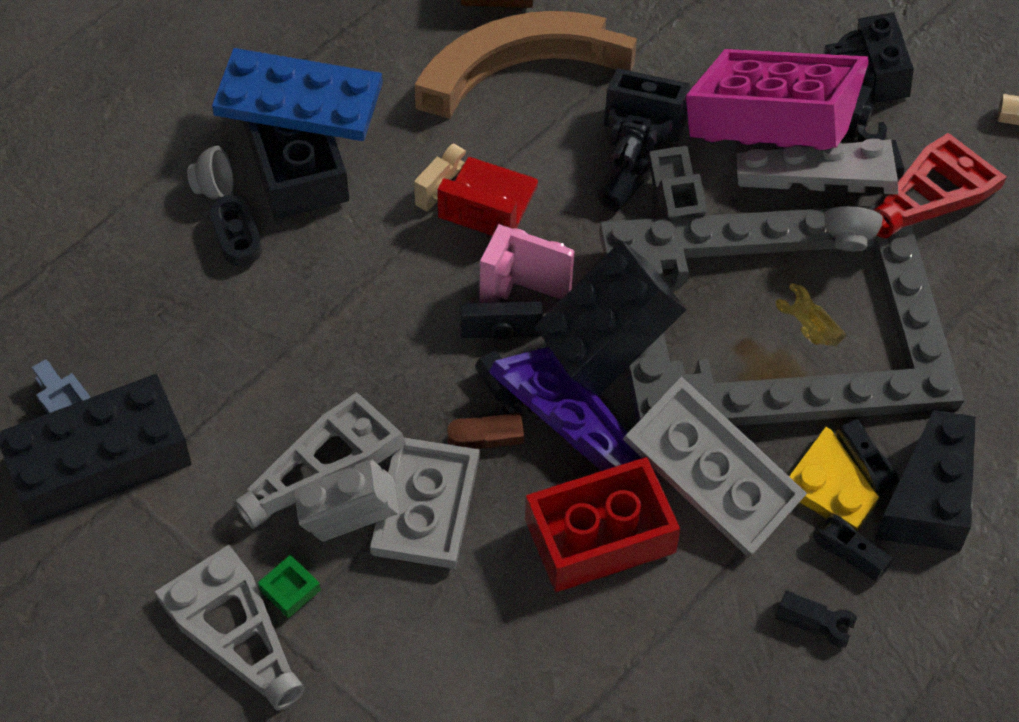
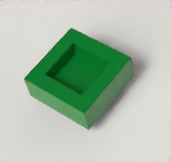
M291 555L257 582L259 591L287 618H290L321 591L320 582Z

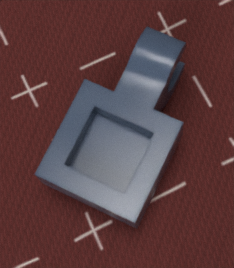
M46 359L31 367L37 376L35 377L36 382L43 390L36 394L38 402L47 414L91 398L72 373L61 379Z

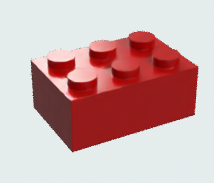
M648 457L526 495L525 521L555 593L677 552L680 526Z

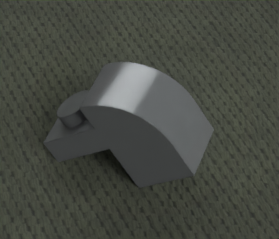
M681 146L649 151L647 157L654 188L652 199L657 217L666 218L668 221L705 216L707 206L700 174L693 175L688 147Z

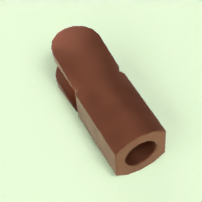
M520 413L482 417L481 419H456L447 428L448 445L482 449L483 447L493 448L524 443L523 424Z

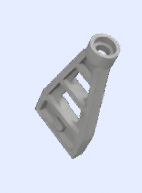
M356 392L323 414L247 489L248 492L234 501L235 506L246 523L252 529H255L268 520L274 512L296 503L294 491L296 487L349 467L354 468L355 465L370 459L379 464L406 445L403 434ZM339 436L353 449L350 455L331 464H321L314 457L315 452L329 438ZM300 463H303L313 473L312 476L288 487L281 482Z
M230 545L225 546L155 591L157 600L182 633L266 697L275 710L288 708L302 696L305 687L288 665L254 577ZM232 597H236L241 601L246 613L245 623L228 634H222L205 622L204 615ZM259 634L269 651V655L251 666L234 651V648L253 635Z

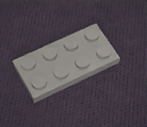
M682 376L623 438L642 458L648 457L652 468L747 557L754 554L807 494Z

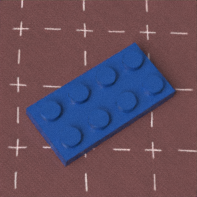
M233 48L212 104L213 115L364 141L383 84L382 73Z

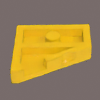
M827 427L824 428L789 476L807 493L800 501L801 504L826 519L830 514H836L842 517L857 532L875 508L879 498L835 434Z

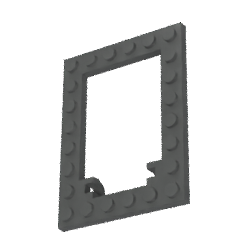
M880 205L857 207L873 210ZM831 208L706 215L668 221L666 218L604 221L600 223L599 228L604 257L622 240L649 261L672 292L680 289L688 281V267L685 258L838 249L835 247V238L828 232L824 220L825 212ZM884 216L886 222L890 224V222H889V220L887 219V217ZM905 226L888 238H881L876 235L867 242V247L873 246L908 369L714 383L708 359H699L695 372L686 375L682 361L670 362L663 333L627 368L637 423L681 376L734 426L960 409L964 402V397L912 226ZM662 269H673L671 274L662 276Z

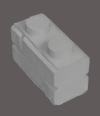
M372 459L359 463L354 468L349 467L301 485L294 490L300 526L309 533L312 532L322 542L392 517L399 512L393 476L384 469H381V466Z

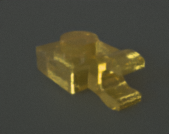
M792 283L789 287L796 295L795 303L790 306L786 300L777 299L775 304L778 310L784 314L795 316L803 325L800 331L813 344L837 347L847 336L846 333L821 306H816L803 286Z

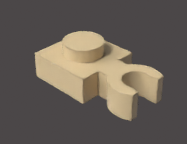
M454 143L451 144L443 154L442 159L437 156L414 181L416 206L427 212L438 201L437 189L442 179L451 180L454 176H458L465 163L460 159L466 154V150Z

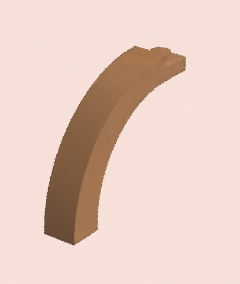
M543 11L498 19L460 36L431 60L415 83L416 109L451 119L454 111L466 94L485 78L512 65L538 59L581 60L616 70L619 68L631 71L635 63L637 38L606 30V18L585 13Z

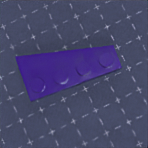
M549 347L494 361L489 373L601 471L642 458L623 440L628 432L595 393L571 379Z

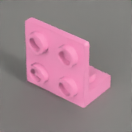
M499 224L480 260V303H499L501 298L506 300L512 290L513 283L562 299L572 289L574 250L567 248L559 242L547 241L529 235L521 229H511Z

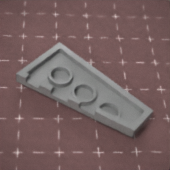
M867 139L863 142L839 143L837 148L828 150H817L812 146L802 147L795 145L785 149H752L747 152L737 153L739 187L789 189L793 183H802L809 190L825 191L827 185H848V192L865 193L866 186L884 187V194H898V179L891 139Z

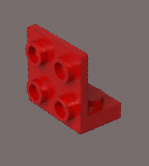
M468 157L456 180L452 181L443 178L437 189L438 218L493 236L499 224L511 229L517 228L538 187V179Z

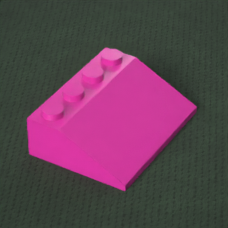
M724 49L686 95L690 137L703 138L708 142L736 140L746 145L763 142L775 143L779 147L804 145L812 146L817 150L837 148L849 129L868 66V57Z

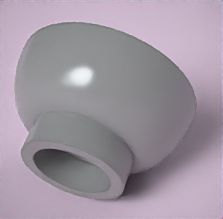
M220 146L210 147L200 154L196 163L189 165L187 171L188 181L195 194H204L214 201L223 196L234 195V172L230 159L223 148Z
M844 206L827 210L824 214V220L828 232L835 238V247L844 251L856 252L867 249V242L874 238L881 228L883 216L870 209Z

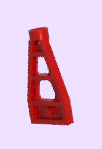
M947 133L923 149L899 180L898 194H888L883 203L873 209V211L883 216L882 225L877 236L888 238L905 226L978 204L1000 190L1007 177ZM932 169H935V171L942 174L960 189L945 192L926 176ZM913 188L930 202L920 206L907 196L906 193ZM884 216L887 217V219L889 220L890 224L886 222Z

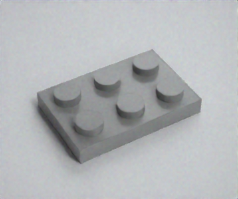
M404 438L406 445L392 454L388 471L395 481L399 512L397 515L376 522L370 545L371 555L456 569L477 473L480 450Z

